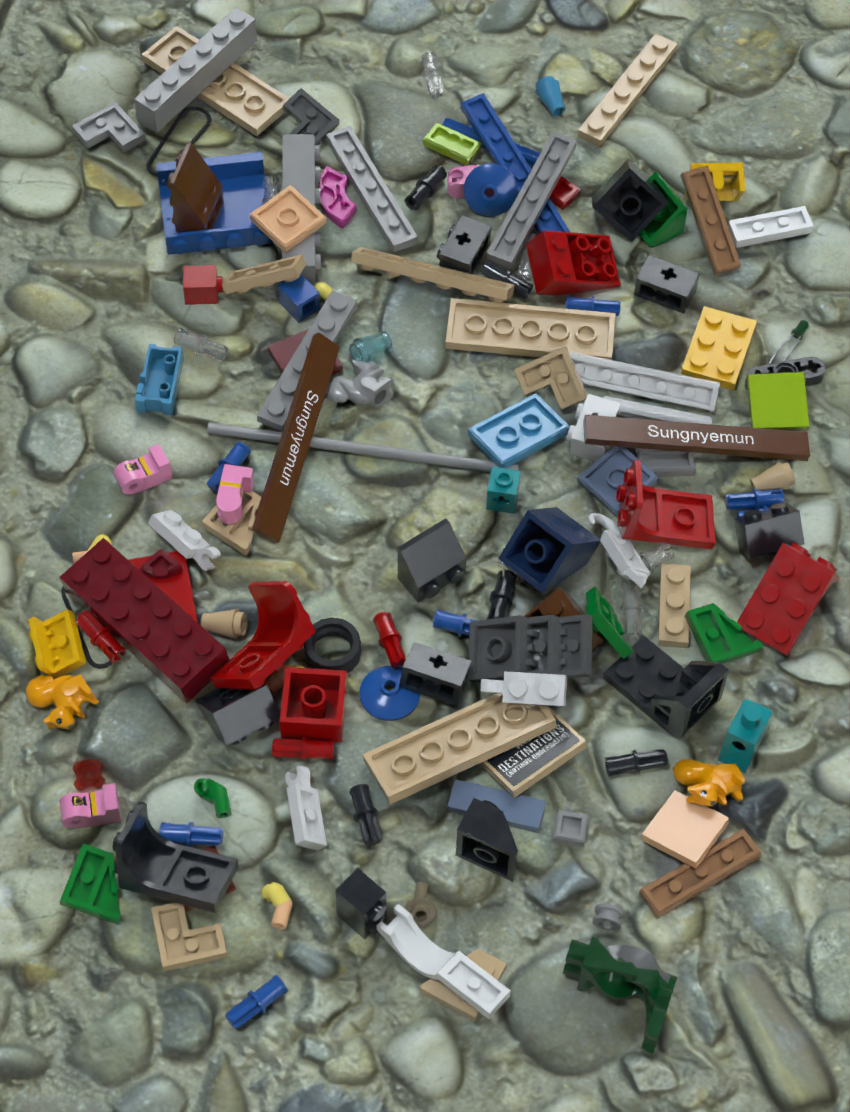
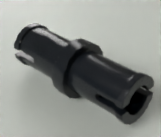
M434 165L425 177L420 178L416 182L415 189L405 198L407 207L411 210L414 207L416 211L427 198L432 197L436 193V187L447 177V172L442 166L438 168V165Z
M502 570L498 572L495 590L491 592L489 598L491 606L487 619L506 617L507 610L512 606L513 602L511 594L516 580L514 572L504 570V575Z

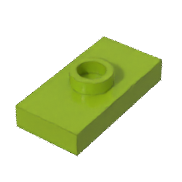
M437 122L423 139V146L467 166L470 165L482 147L481 142Z

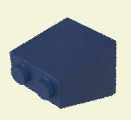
M558 507L527 510L498 559L540 592L546 593L587 565L601 541Z

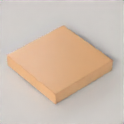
M291 185L249 214L250 221L285 253L327 223L326 217Z
M674 790L642 833V841L696 869L729 824V817L707 806L687 803L686 799L688 796Z

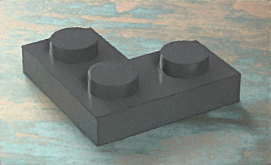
M302 88L283 104V110L300 123L290 134H315V145H319L326 138V134L331 133L339 126V119Z

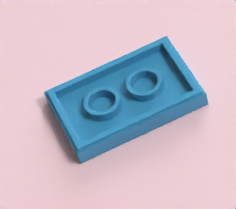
M535 393L469 428L468 436L499 468L506 469L568 435L570 426Z

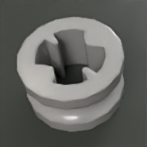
M598 904L595 906L594 912L597 915L593 917L592 923L596 927L608 931H615L621 928L622 922L619 919L623 917L624 912L621 908L612 904Z

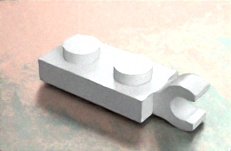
M172 510L152 514L148 524L186 559H195L205 571L214 569L215 565L210 562L209 557L212 559L220 557V551L216 547H210V544L202 538L201 534L188 526L179 514Z
M504 671V681L481 679V692L503 693V703L564 707L566 704L567 675Z
M298 765L296 766L297 774L285 773V782L289 786L286 789L295 845L319 851L326 847L327 843L318 789L311 788L309 768Z

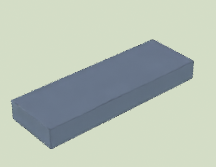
M455 779L447 811L465 815L473 798L480 801L487 800L497 805L503 811L508 826L539 833L546 805L545 800L520 794L514 798L507 791Z

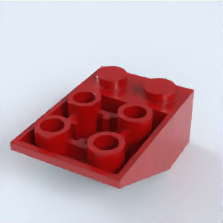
M544 230L526 244L535 291L538 295L560 296L620 286L610 235Z

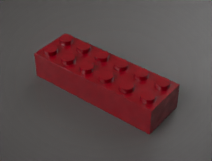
M104 538L59 577L66 593L83 609L89 610L104 627H108L111 631L110 634L186 704L211 682L210 677L230 660L226 648Z

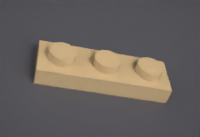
M298 255L232 271L222 286L226 294L233 292L242 294L258 286L267 288L275 282L283 280L285 282H292L300 277L302 270L306 266V261L303 255Z
M661 563L658 646L688 648L689 625L684 616L690 610L691 566Z

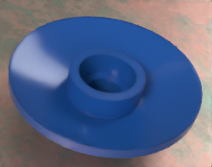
M486 163L479 165L469 173L465 180L464 196L466 202L472 210L480 215L489 217L501 215L512 207L516 199V180L508 169L499 164ZM487 188H492L495 194L493 196H487L485 194V190Z
M382 666L372 670L363 679L360 686V701L364 709L371 716L384 721H396L407 717L415 710L420 700V694L399 687L403 668L394 669L391 666ZM393 686L395 687V689L392 691H388L385 689V687Z

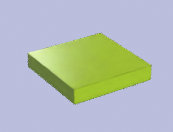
M804 372L748 374L747 387L751 428L774 430L808 429L809 418Z

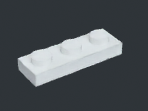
M805 206L728 221V228L735 248L812 233L814 227Z

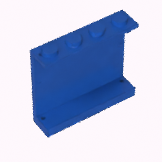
M262 152L203 158L222 184L224 204L213 229L183 233L176 232L175 224H172L171 190L167 187L168 177L171 172H175L177 161L156 163L168 255L274 243L250 221L249 216L250 213L268 201Z

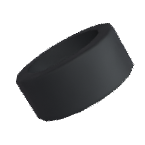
M333 617L321 619L314 623L313 626L316 632L303 643L304 655L308 666L311 669L347 671V674L353 671L359 663L361 656V640L359 632L353 624L344 619ZM325 636H341L350 643V651L341 659L327 660L316 654L315 644Z

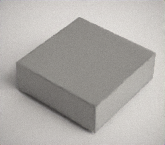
M558 809L553 842L584 847L589 814Z

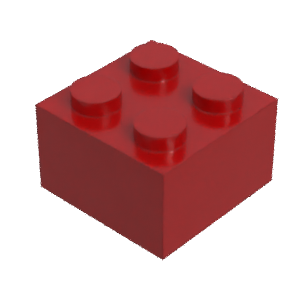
M285 667L279 721L281 739H302L303 736H306V740L343 741L347 698V671Z

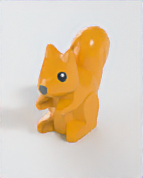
M81 674L77 676L65 675L53 679L51 675H40L33 678L26 687V697L31 705L45 708L54 703L56 706L43 720V723L47 724L48 729L55 727L60 729L72 728L75 723L73 715H77L82 719L85 717L80 707L84 702L88 701L93 705L99 703Z
M681 759L675 763L673 774L676 781L690 786L687 788V791L691 793L686 799L687 803L713 806L718 802L721 805H726L725 796L729 794L737 801L743 800L741 788L742 784H745V779L736 764H708L693 759Z

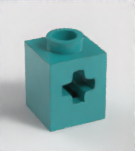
M492 467L487 489V510L515 514L521 471ZM499 496H504L505 500H499Z

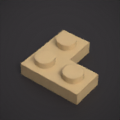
M565 346L514 369L524 395H529L551 385L561 410L578 404L587 398L586 391L568 348Z
M174 902L151 907L163 972L227 958L221 923L188 930L183 904Z

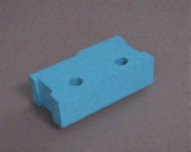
M149 344L144 371L140 373V383H138L134 400L136 412L158 411L163 412L165 415H173L184 360L182 347L172 346V348L156 347V344Z

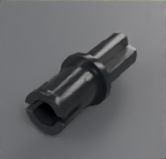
M487 260L482 265L480 270L482 275L489 279L515 285L513 293L523 300L527 299L528 295L526 294L530 295L533 284L516 276L512 269L508 271L491 260Z
M664 749L640 753L632 750L629 754L605 757L608 777L635 772L637 775L640 774V770L668 765L667 753Z
M367 784L355 785L349 791L356 812L354 820L359 823L364 844L372 847L382 841L376 818L378 810L373 807L369 786Z

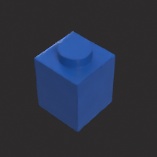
M302 274L292 282H285L283 280L277 285L279 303L298 323L320 310L319 291Z

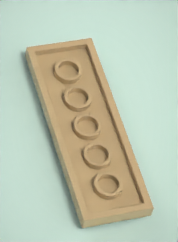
M176 25L142 53V61L162 74L199 40ZM232 63L197 96L256 136L285 113L283 104L290 99L236 63Z
M451 298L445 349L542 357L553 352L555 348L560 349L565 346L570 352L612 360L616 313Z
M496 693L364 753L363 758L366 766L391 805L557 728L556 719L546 705L503 703V693Z

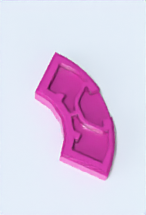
M326 166L321 174V183H318V188L321 191L320 206L327 218L343 229L357 212V205L350 201L345 193L349 184V177Z

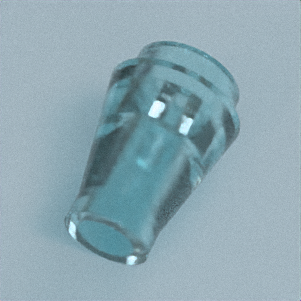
M383 331L379 334L354 339L353 343L349 346V351L353 360L372 361L392 345V340L389 334Z

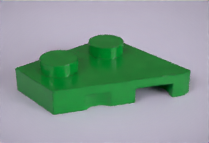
M594 586L586 592L587 605H585L588 615L592 616V629L596 633L600 631L624 659L633 653L632 647L622 638L625 632L618 621L613 607Z
M714 603L689 610L684 616L706 661L723 664L758 653L763 648L761 642L758 640L753 642L741 632L743 627L736 621L729 619L725 612Z
M83 843L61 896L60 905L118 925L121 916L118 906L113 853Z

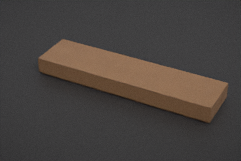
M708 166L682 172L680 176L713 274L718 275L739 269L741 263Z
M742 829L713 846L696 869L684 863L641 888L639 895L656 919L758 860L761 858L762 852L747 832Z

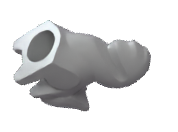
M352 360L353 372L357 376L354 379L346 376L333 377L329 381L325 394L329 400L335 403H344L349 400L356 404H367L378 409L393 397L394 392L388 388L392 380L383 376L380 377L384 370L379 368L377 363Z

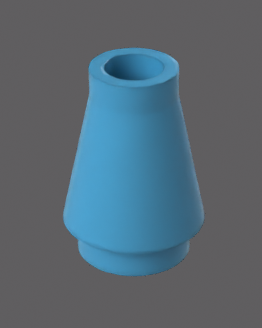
M546 76L540 79L535 85L536 95L548 108L552 116L561 115L565 112L566 108L563 103L559 81L555 80L553 76Z

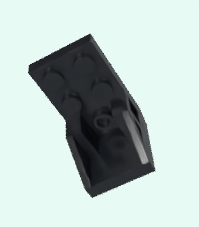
M643 635L632 646V654L624 659L620 657L603 673V679L667 733L672 736L682 737L721 700L729 669L722 663L713 661H691L683 668Z

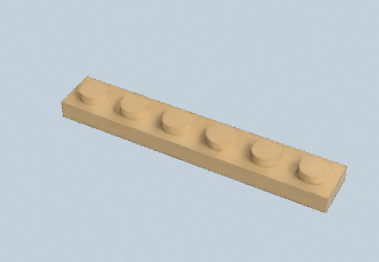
M655 33L578 129L577 137L601 147L676 52L677 43Z
M364 247L352 251L351 262L359 264L361 269L375 270L377 268L385 270L384 274L399 277L401 274L409 276L413 282L426 283V281L436 283L435 286L441 289L450 290L453 287L461 289V293L465 295L488 296V300L501 303L513 296L515 287L513 284Z

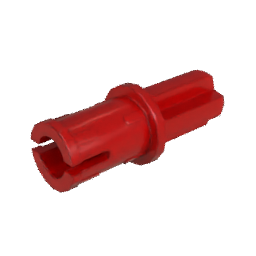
M89 610L78 615L76 623L91 638L90 643L93 646H98L111 663L121 659L117 655L118 653L122 656L125 655L126 649L110 634V629L104 627Z
M380 612L373 618L380 638L378 640L379 646L385 648L391 667L397 669L402 667L406 661L400 644L402 636L395 628L391 613Z
M303 736L302 739L275 738L272 741V756L302 758L301 761H305V758L333 760V740H306V736Z

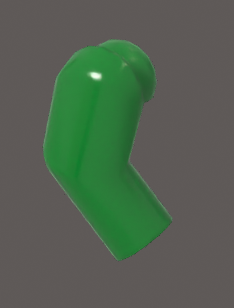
M208 778L196 780L194 784L195 793L201 798L214 803L216 817L226 818L232 813L225 786Z

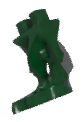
M592 937L589 945L572 939L566 955L563 974L579 979L577 986L579 991L588 990L596 986L602 993L612 999H641L646 1007V1024L641 1049L646 1054L653 1056L677 976L661 970L653 954L637 947L628 945L604 946L597 937Z

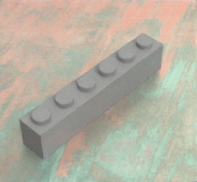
M235 7L134 99L137 121L153 131L159 132L257 41L256 19Z
M315 134L283 135L282 191L291 185L316 208L315 204H321L320 188H315V183H321L320 166H315V161H320V145H315ZM315 231L286 253L282 250V259L303 255L306 266L301 274L309 282L316 281V271H321V254H316V248H321V232Z

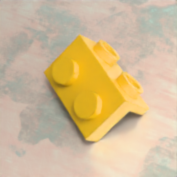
M66 609L43 622L36 617L28 619L30 626L29 637L34 644L36 652L35 663L41 672H45L56 679L86 664L74 612Z

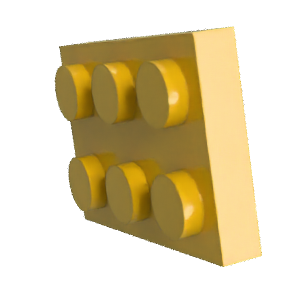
M704 306L683 363L681 375L719 382V387L734 391L757 321Z

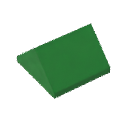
M656 171L650 176V179L669 201V204L639 234L649 247H655L684 233L688 210L676 193Z

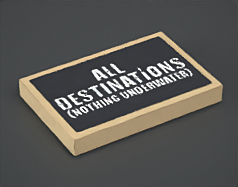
M548 705L547 708L556 719L557 728L479 763L514 798L587 748L586 740Z

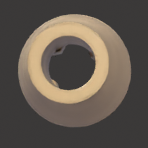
M778 462L757 477L750 479L752 489H757L758 491L790 489V485L795 484V477L788 462L783 464Z
M239 609L203 613L201 626L206 631L236 639L238 636L246 634L247 614L246 612H240Z

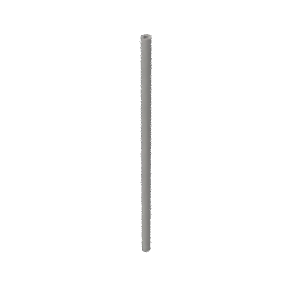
M209 422L207 429L208 434L279 443L282 432L211 422ZM312 436L309 445L310 448L491 472L492 467H498L490 460ZM513 464L506 469L518 471L519 464Z

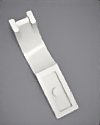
M399 904L394 908V913L397 917L388 926L383 922L377 925L378 932L414 970L425 977L439 980L488 1019L510 997L511 990L460 951L456 953L448 952L429 940L415 923L412 914Z

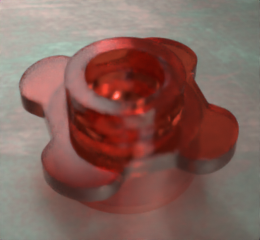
M86 759L74 764L73 772L76 774L74 787L79 791H83L88 787H95L97 789L103 787L102 785L105 784V779L102 777L101 772L104 768L103 763L100 760ZM91 773L92 776L86 777V774Z

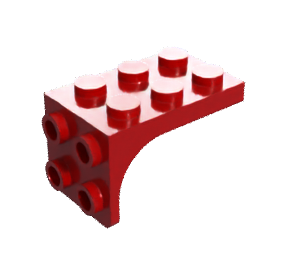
M634 459L631 467L625 470L623 484L618 485L616 491V502L620 503L617 526L621 527L622 539L712 550L716 544L712 495L648 487L642 484L641 460Z
M794 542L791 546L785 543L781 545L737 620V623L743 627L741 630L787 656L790 654L824 594L834 582L838 583L840 579L836 573L837 569L832 563L821 557H818L817 561L810 558L811 554L808 553V550Z
M252 582L248 586L258 609L257 630L253 638L210 677L215 688L250 690L260 688L265 684V679L274 671L282 668L285 664L284 661L293 653L301 650L304 646L303 643L316 632L310 621L309 614L305 611L297 596L296 589L289 582Z

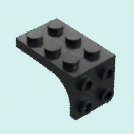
M139 802L135 810H131L128 813L125 827L122 832H118L115 835L113 841V851H116L114 872L118 874V886L120 889L214 913L238 870V859L176 844L162 837L150 824L147 803Z

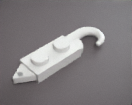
M599 513L590 514L588 516L590 524H594L596 521L606 529L602 533L600 541L606 549V555L616 565L618 574L627 580L634 581L642 588L651 573L630 540L622 539L619 527L608 517Z

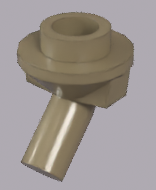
M423 882L416 883L414 899L407 900L404 908L412 914L418 927L429 925L436 915L434 904L426 899L429 885Z

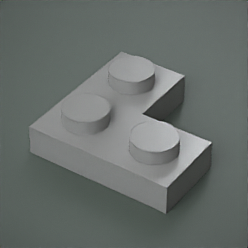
M116 102L72 125L73 134L87 149L108 137L123 152L146 141L145 133Z

